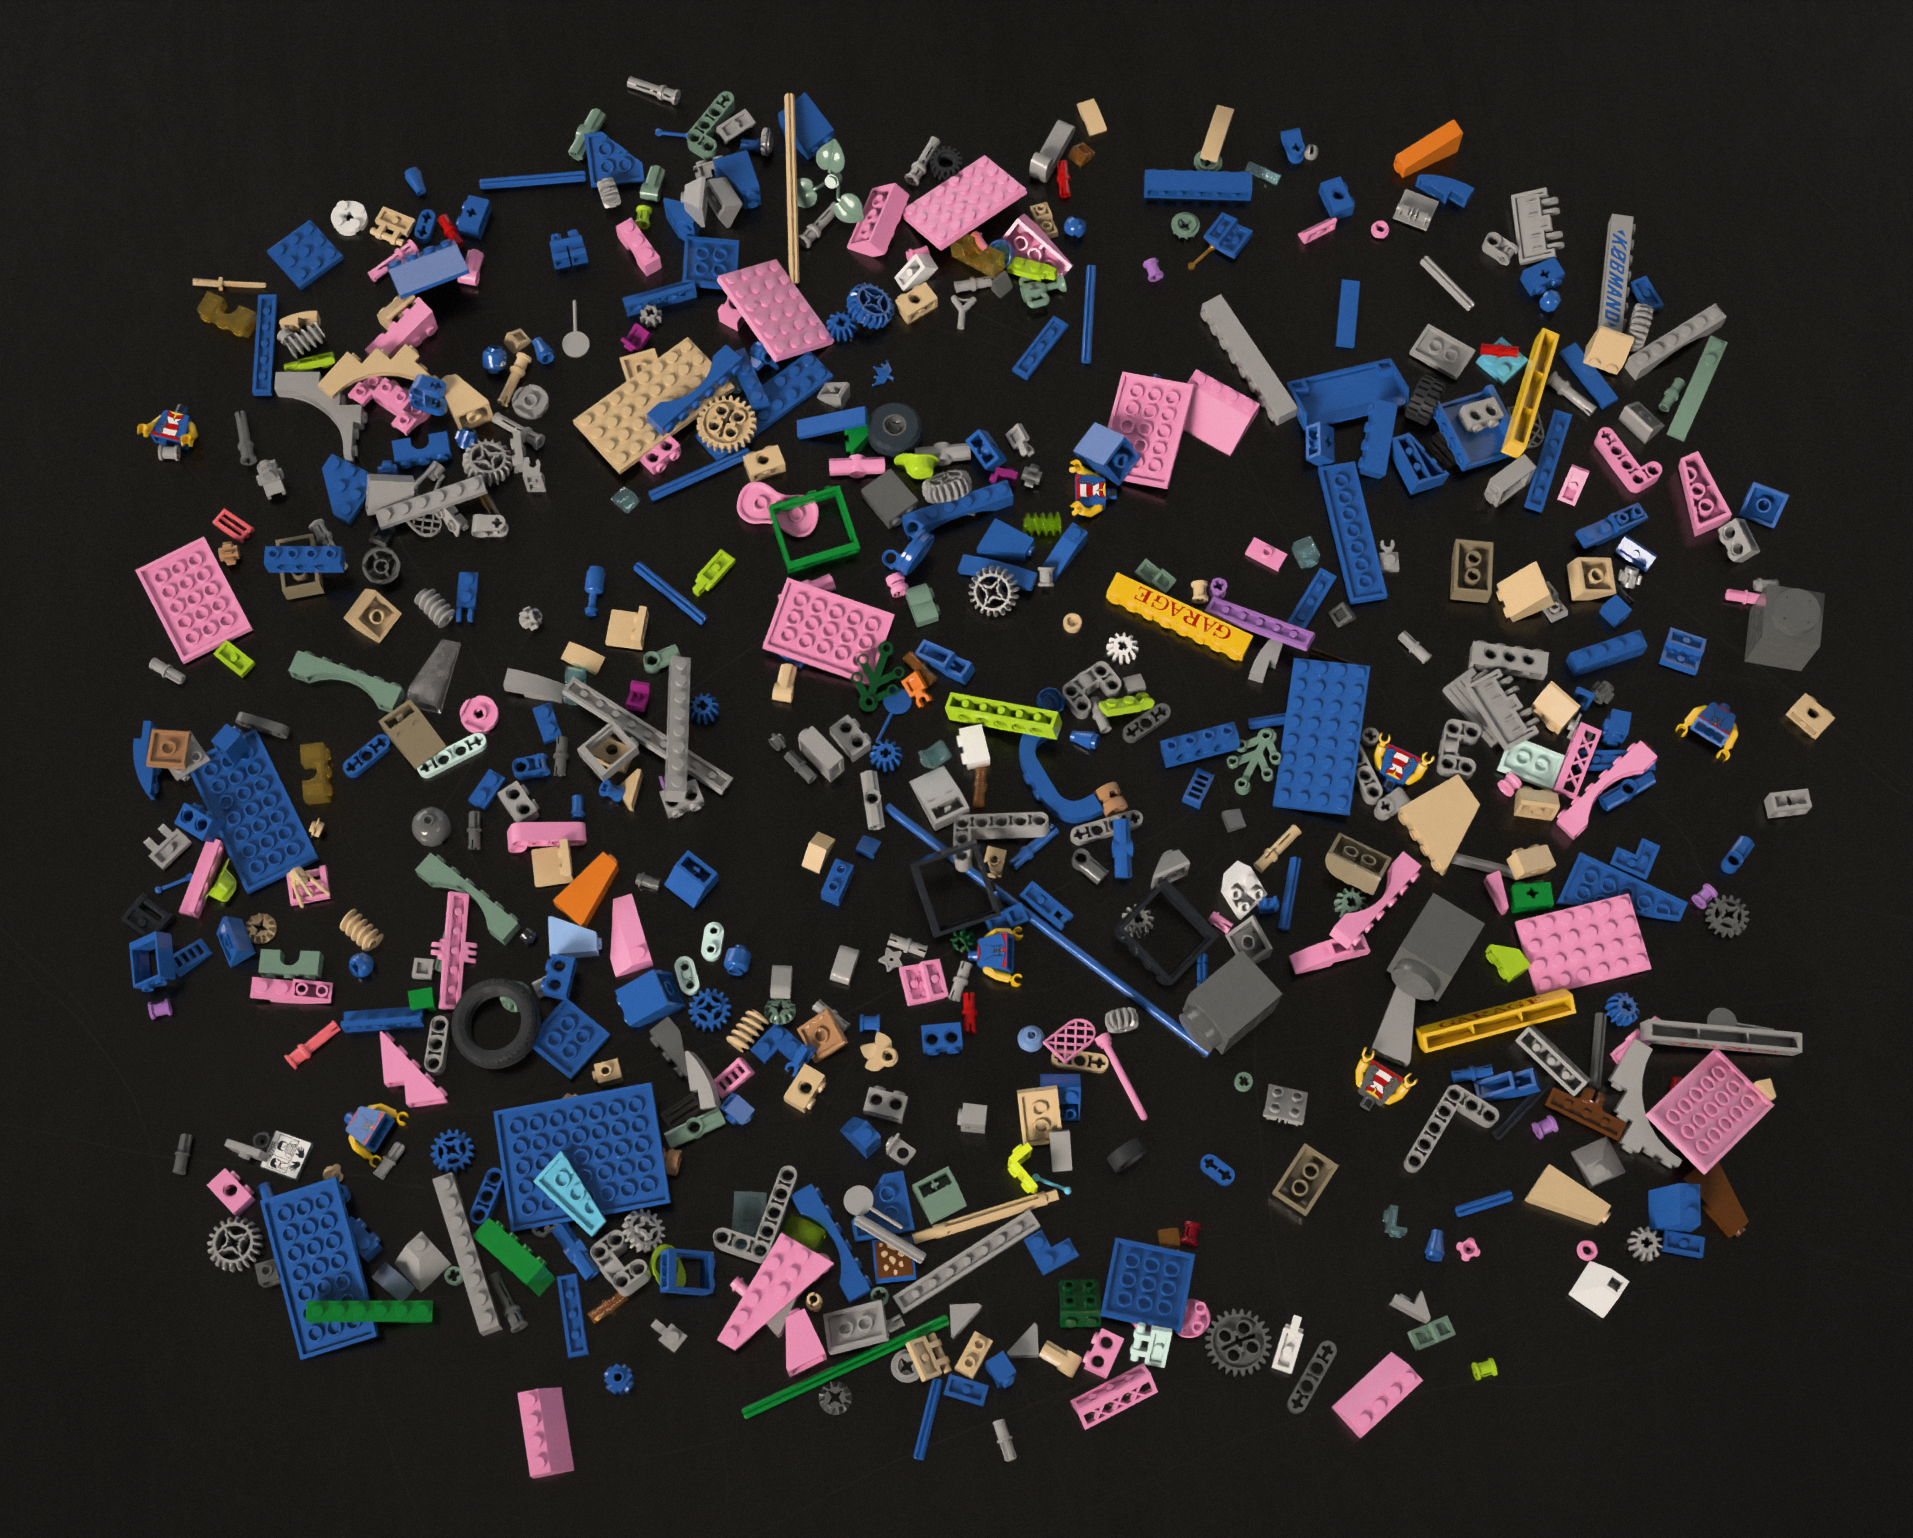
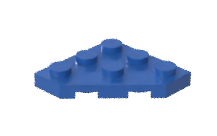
M603 132L584 134L591 188H598V181L610 177L614 179L616 185L645 182L641 161L629 154L628 151L612 141Z
M331 454L322 467L333 515L335 518L351 525L366 503L367 476L371 473Z
M903 1170L883 1174L872 1191L874 1197L872 1207L901 1224L903 1229L896 1227L871 1210L863 1216L895 1235L915 1231ZM855 1215L851 1221L855 1243L876 1239V1237L853 1223L857 1216Z

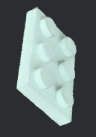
M1524 741L1506 752L1504 751L1497 770L1505 774L1511 772L1523 781L1552 791L1565 755L1529 741Z

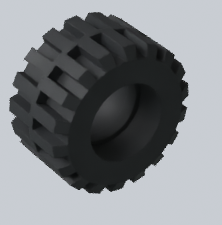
M1425 374L1413 392L1405 411V417L1425 426L1429 424L1438 402L1443 397L1446 383Z

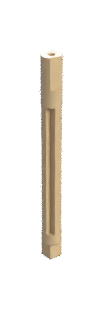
M1056 1189L1047 1192L1042 1191L935 1224L931 1228L911 1233L913 1242L917 1244L933 1238L938 1239L1016 1215L1029 1209L1032 1210L1045 1206L1049 1202L1059 1200Z

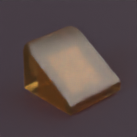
M1082 142L1072 147L1068 157L1081 167L1095 155V152Z
M1178 1227L1158 1230L1159 1247L1181 1250Z

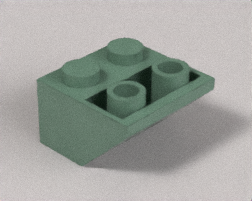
M948 1166L912 1185V1190L931 1225L967 1206Z

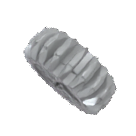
M1637 303L1632 311L1625 333L1635 337L1629 352H1638L1643 348L1654 311L1648 304Z
M485 438L484 442L477 440L476 444L471 443L470 448H466L462 466L469 478L482 475L484 483H488L490 486L492 482L498 485L499 480L504 481L505 476L509 477L513 462L511 452L507 450L506 445L502 446L500 441L495 443L494 439L488 442Z
M956 469L937 473L922 483L923 496H925L927 502L933 504L958 500V498L964 497V495H967L972 490L971 477H969L967 471Z
M992 565L989 567V571L984 567L982 572H976L977 577H972L971 580L974 583L969 584V587L974 590L969 591V595H974V597L970 601L977 602L974 606L975 609L979 606L982 607L980 613H984L987 610V616H990L993 611L994 616L997 617L999 612L1004 615L1006 613L1005 609L1007 611L1012 610L1010 605H1016L1014 599L1019 598V595L1014 592L1019 591V587H1014L1013 585L1018 581H1011L1014 575L1010 574L1007 576L1008 569H1004L1001 572V566H998L995 571ZM989 576L998 577L994 584L983 581L984 578ZM1003 582H1004V583L1006 584V586H1007L1008 596H1007L1006 593L1002 590V584H1003ZM997 585V591L995 592L998 593L994 594L991 597L992 593L990 589L994 588ZM980 586L986 593L985 601L981 596ZM993 599L1005 601L1002 605H990Z
M236 1216L233 1222L232 1218L229 1217L227 1224L224 1221H220L222 1227L218 1228L215 1226L214 1230L216 1233L209 1234L213 1238V1241L207 1242L209 1246H213L207 1250L209 1254H213L210 1259L216 1261L215 1265L217 1267L222 1266L224 1271L229 1268L231 1272H235L236 1267L239 1271H243V1265L247 1268L251 1267L250 1260L257 1262V1259L254 1257L255 1254L261 1255L257 1248L263 1247V1244L258 1242L263 1239V1236L257 1235L260 1229L258 1227L254 1228V1222L248 1223L247 1218L241 1221V1218ZM235 1229H243L246 1230L247 1233H241L240 1235L235 1236L231 1231ZM226 1236V1242L221 1246L222 1249H220L221 1241ZM232 1238L238 1242V1250L233 1247L232 1243L234 1241L232 1240ZM250 1240L249 1249L245 1253L244 1247ZM232 1253H236L239 1256L238 1259L234 1260L223 1257L226 1254L230 1255Z

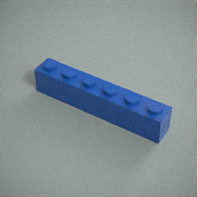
M1174 169L1145 170L1144 198L1251 201L1252 173L1245 171L1211 172L1209 170L1176 171Z

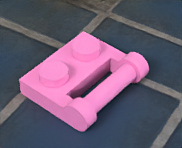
M326 865L319 866L317 869L306 870L312 877L320 876L321 879L317 881L330 892ZM286 873L290 904L292 906L299 905L293 887L290 884L291 879L288 873ZM308 881L306 885L314 895L313 898H310L303 887L297 886L303 904L331 899L330 896H327L311 881Z

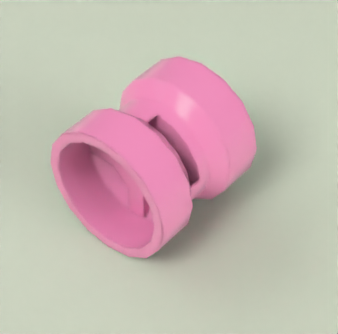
M902 572L893 573L886 578V583L891 587V594L894 598L904 596L905 590L909 589L908 584L904 582L905 577Z

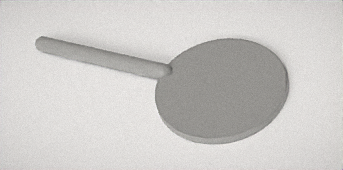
M573 300L574 331L564 337L562 347L568 356L581 357L587 353L590 343L584 333L577 331L576 300Z
M1726 1008L1714 1009L1707 1018V1024L1774 1030L1773 1028L1737 1023L1735 1015Z
M858 1185L846 1192L844 1206L849 1213L864 1215L871 1210L896 1227L903 1229L901 1224L872 1207L874 1197L867 1187Z

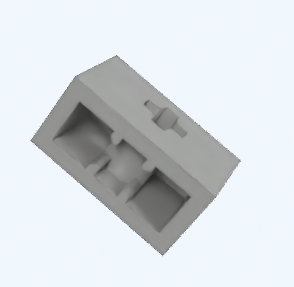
M963 1103V1109L958 1110L957 1125H961V1131L985 1134L987 1105Z

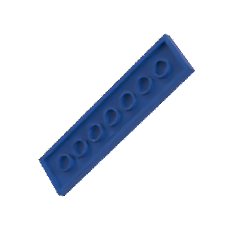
M811 351L805 353L762 385L770 405L754 411V418L757 421V424H755L757 430L753 431L754 437L823 387L825 383L833 379V375ZM747 398L743 399L740 402L742 403L743 401H746V407L750 406ZM737 418L735 421H741L743 419ZM712 427V428H711V430H717V429H718V427ZM698 433L696 434L697 440L716 461L736 451L734 448L731 449V453L728 452V449L721 453V448L714 451L713 445L708 448L707 442L703 443L702 437H699ZM730 433L727 436L733 437L735 436V434Z
M1355 461L1318 467V474L1350 605L1387 599L1388 595Z

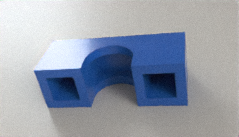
M447 431L428 434L429 443L423 449H415L410 438L392 441L394 461L398 469H408L415 465L425 466L433 461L446 462L448 459H453Z

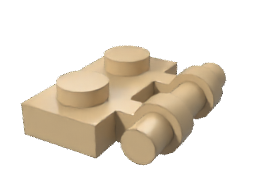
M383 206L375 219V223L379 225V228L372 227L370 234L379 240L384 239L394 246L399 245L402 247L405 244V240L401 239L400 236L408 237L416 221L414 218ZM389 229V230H392V231H394V232H393V234L391 235V234L386 233V230Z
M935 1332L928 1335L930 1343L926 1336H922L905 1344L922 1382L941 1375L940 1367H942L944 1374L952 1371L949 1365L950 1360L948 1356H945L941 1347L942 1342L940 1339H937ZM932 1350H934V1352H935V1354H936V1356H937V1358H938L937 1360H936V1358H935L934 1353H933Z

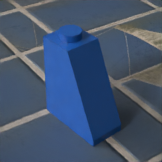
M995 518L977 547V556L1025 561L1027 556H1031L1035 550L1034 538Z
M854 1116L840 1129V1132L866 1159L881 1146L880 1134L866 1120Z

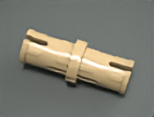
M815 1292L808 1294L806 1300L807 1307L811 1311L818 1312L822 1306V1298L815 1294Z

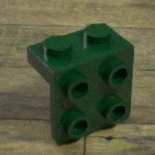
M1097 1279L1060 1280L1058 1283L1060 1328L1101 1327L1099 1281Z

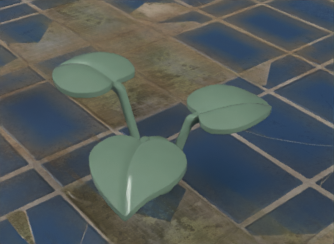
M834 138L823 145L816 153L818 166L823 170L828 169L829 175L825 178V181L813 187L811 179H797L798 206L803 208L813 206L818 197L815 190L826 185L831 189L837 188L836 199L838 202L833 206L836 217L847 223L861 222L865 217L860 199L852 193H846L840 199L841 186L839 184L842 182L840 171L845 166V157L840 144Z

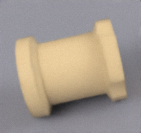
M1196 580L1191 582L1193 603L1208 602L1206 593L1207 581Z

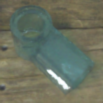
M567 666L565 670L566 685L573 677L585 684L586 668ZM564 695V703L577 705L576 702Z

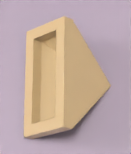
M641 769L634 771L620 784L625 788L622 799L631 811L634 810L643 779Z

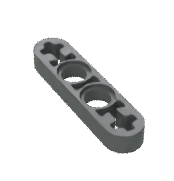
M1324 1341L1318 1346L1288 1399L1287 1407L1292 1413L1299 1414L1308 1405L1337 1353V1348L1333 1342ZM1330 1346L1332 1355L1328 1354L1324 1360L1328 1361L1326 1364L1322 1359L1316 1358V1356L1318 1355L1321 1358L1324 1353L1322 1347ZM1320 1363L1323 1367L1322 1373L1315 1374L1311 1369L1312 1364ZM1305 1380L1310 1381L1313 1385L1312 1390L1309 1392L1304 1391L1301 1387L1302 1382ZM1298 1390L1299 1393H1301L1304 1396H1308V1398L1306 1400L1305 1397H1303L1300 1401L1302 1408L1298 1407L1297 1409H1294V1404L1292 1403V1400L1296 1401L1300 1395L1296 1393V1391Z

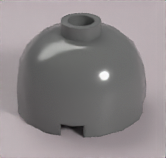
M377 546L371 548L365 554L362 560V569L369 581L387 584L397 578L400 570V561L392 549L385 546Z
M423 808L413 817V834L424 846H438L450 836L452 829L451 821L446 813L439 808Z

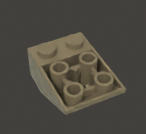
M410 699L379 720L385 734L415 770L447 748Z

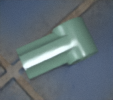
M657 165L650 166L646 182L641 186V199L659 202L662 191L661 186L666 173L665 169Z
M674 644L657 652H647L643 658L645 671L649 674H656L661 668L670 665L672 656L681 657L677 646ZM650 661H656V662H657V663L654 664V665L648 664V662H650Z

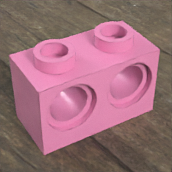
M670 435L649 453L642 456V459L639 461L653 475L657 472L660 473L671 460L675 461L679 458L681 453L680 444ZM665 447H672L670 450H664ZM652 458H657V459H658V460L655 461V462H651V461H650Z
M1103 1328L1100 1333L1095 1332L1091 1341L1094 1344L1091 1352L1087 1350L1082 1361L1086 1363L1084 1369L1107 1379L1124 1338ZM1104 1338L1111 1340L1112 1346L1104 1348L1101 1345V1340ZM1100 1357L1104 1362L1103 1366H1094L1092 1363L1093 1358Z

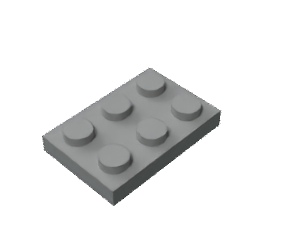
M1428 324L1409 354L1457 381L1476 350Z
M882 1300L823 1314L827 1348L830 1355L889 1341L884 1302Z

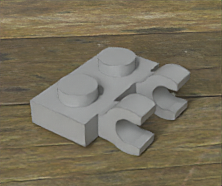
M520 430L513 431V438H510L514 473L516 474L523 472L524 456H526V447L523 445Z
M162 824L158 830L167 839L159 846L150 837L143 843L152 851L149 857L165 870L192 842L178 829L172 832L165 824Z

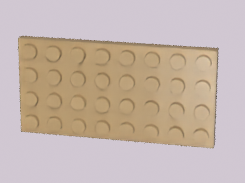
M687 337L575 418L573 424L619 474H622L642 459V456L666 440L668 436H673L699 417V411H704L703 405L709 407V400L715 403V397H717L720 401L723 395L726 397L735 388L728 380L726 385L720 386L711 398H706L697 410L691 411L684 421H680L672 432L666 433L664 436L647 423L646 414L659 402L680 399L690 394L701 385L710 371L712 362Z

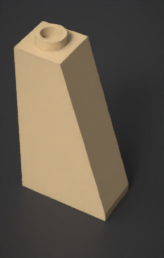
M1550 1164L1544 1169L1525 1198V1201L1596 1226L1601 1221L1605 1223L1611 1214L1608 1212L1611 1207L1610 1204Z

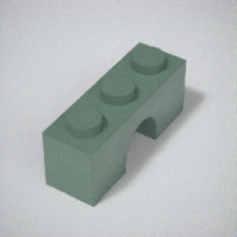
M261 949L258 972L264 978H283L290 981L298 978L315 981V979H321L324 956L320 951H300L299 960L295 964L285 965V955L281 950Z

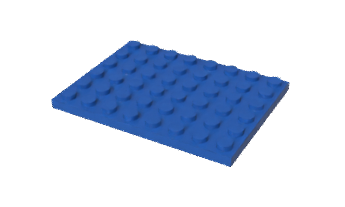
M651 1082L493 1111L511 1232L575 1221L533 1182L560 1151H563L602 1215L671 1203L655 1096Z

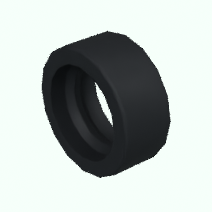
M1134 1138L1113 1151L1107 1157V1161L1115 1172H1119L1140 1159L1147 1150L1139 1138Z

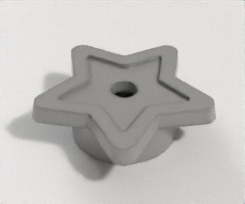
M886 948L885 956L879 958L878 961L885 964L887 972H890L896 967L903 966L900 961L902 951L893 952L891 949Z

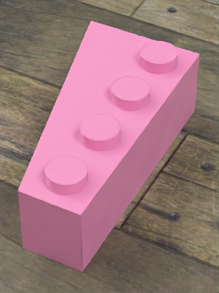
M418 297L414 300L416 304L410 310L406 308L402 312L404 316L398 322L393 321L389 325L386 334L381 333L365 349L367 356L375 348H378L379 350L383 349L390 355L389 359L391 360L404 344L407 346L412 345L413 347L419 346L425 338L432 336L438 329L433 311Z
M1697 451L1681 458L1678 468L1694 536L1696 537L1728 523L1732 513L1699 452Z

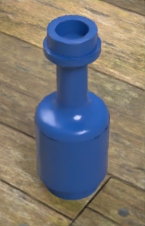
M590 566L586 573L585 591L589 593L588 607L585 608V614L588 616L597 615L598 609L595 608L597 595L602 594L604 589V568L599 566Z

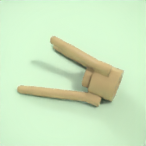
M301 866L293 868L288 873L291 879L290 884L301 908H304V904L297 886L303 887L310 898L314 897L306 885L308 879L327 896L331 895L326 888L315 880L308 871H304Z

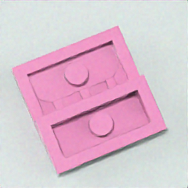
M940 959L921 961L919 964L899 968L908 1006L927 1003L949 996Z

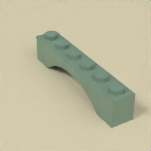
M297 651L288 670L292 677L307 683L327 679L350 682L366 691L375 701L378 708L387 712H392L398 708L405 697L402 686L397 683L391 682L390 684L384 682V679L378 676L370 677L364 671L351 670L342 663H339V665L334 664L330 659L315 657L309 651Z
M430 853L415 869L417 875L432 887L449 888L469 894V897L482 909L490 934L506 945L520 930L519 919L512 913L508 915L504 912L505 908L497 901L493 903L489 900L490 896L482 889L478 891L474 888L475 884L470 879L466 878L464 880L460 877L461 873L455 867L449 868L445 865L446 861L437 854L435 857Z

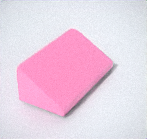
M1326 219L1298 233V236L1306 244L1335 230L1337 219Z

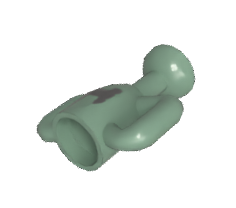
M1062 274L1057 277L1055 282L1047 284L1042 282V280L1030 282L1034 280L1025 277L1019 278L1022 299L1024 302H1027L1030 308H1038L1049 304L1050 298L1047 294L1049 290L1058 288L1062 292L1067 291Z

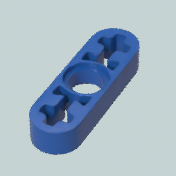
M384 734L377 735L346 760L343 764L345 774L350 778H356L384 756L392 746L389 737ZM379 741L385 742L386 746H380ZM373 746H374L375 749H377V751H378L377 754L375 753L374 749L372 748ZM365 752L373 754L372 758L367 761L362 759V755ZM358 758L360 762L363 764L362 766L360 765V763L357 762ZM350 765L355 766L356 770L354 772L349 769Z

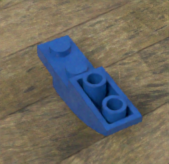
M1638 502L1610 514L1604 520L1577 530L1575 535L1584 549L1593 545L1597 547L1629 531L1649 517Z
M143 721L141 739L134 738L133 759L141 786L150 799L155 800L156 793L159 792L157 779L158 775L161 774V768L147 767L146 760L152 729H157V727H155L152 721Z

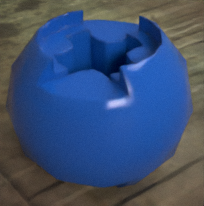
M1073 216L1066 219L1064 231L1071 236L1076 235L1079 238L1086 232L1087 226L1084 220L1078 217L1075 219Z
M1552 289L1546 291L1539 301L1542 310L1546 312L1554 311L1561 301V295Z
M356 953L349 961V970L356 977H366L373 970V959L366 953Z

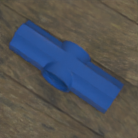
M1647 770L1644 774H1638L1624 780L1620 785L1598 797L1600 805L1608 812L1621 803L1630 801L1635 795L1656 784L1655 776L1651 771ZM1623 788H1629L1631 793L1625 792Z
M1130 819L1113 820L1112 857L1114 858L1115 878H1132L1131 857H1133V841L1130 836Z
M563 1222L555 1226L552 1230L553 1235L585 1281L596 1276L600 1272L598 1266L568 1223Z

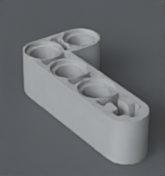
M1061 120L1056 122L1040 153H1034L1030 162L1029 176L1047 183L1074 134L1075 126Z

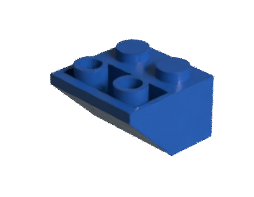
M687 850L675 864L664 885L695 909L717 884L719 876L716 871Z
M1040 1074V1087L1057 1085L1061 1121H1080V1074Z

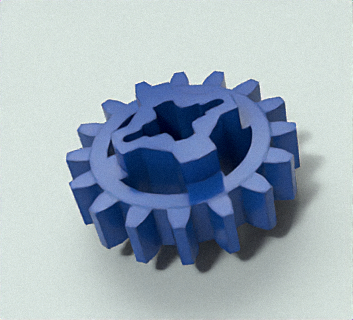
M706 988V993L704 994L700 990L699 997L693 995L695 1002H689V1006L693 1008L688 1010L689 1015H693L690 1018L691 1021H697L695 1024L697 1028L702 1025L703 1031L710 1027L711 1032H713L715 1026L721 1029L720 1024H727L725 1018L731 1017V1014L728 1012L732 1009L731 1005H726L729 1003V999L724 998L723 992L718 995L717 989L710 992L709 988ZM712 998L717 999L721 1004L714 1002ZM708 1007H712V1013H708ZM699 1016L706 1018L707 1021L700 1019Z
M448 1129L447 1135L441 1132V1139L435 1138L434 1140L437 1144L431 1145L435 1152H432L430 1155L432 1158H436L433 1163L435 1165L439 1164L438 1168L441 1171L445 1168L447 1173H450L451 1169L458 1173V1168L460 1167L462 1170H466L464 1165H471L469 1157H475L471 1152L475 1147L474 1145H469L472 1143V1139H466L467 1134L465 1132L460 1135L458 1129L455 1130L454 1134L450 1129ZM463 1144L466 1147L465 1154L462 1153ZM447 1148L452 1149V1150H456V1152H457L459 1155H457L456 1153H455V1154H454V1153H451V1154H450V1152H449V1150H448ZM440 1149H443L444 1153L442 1159L440 1157Z

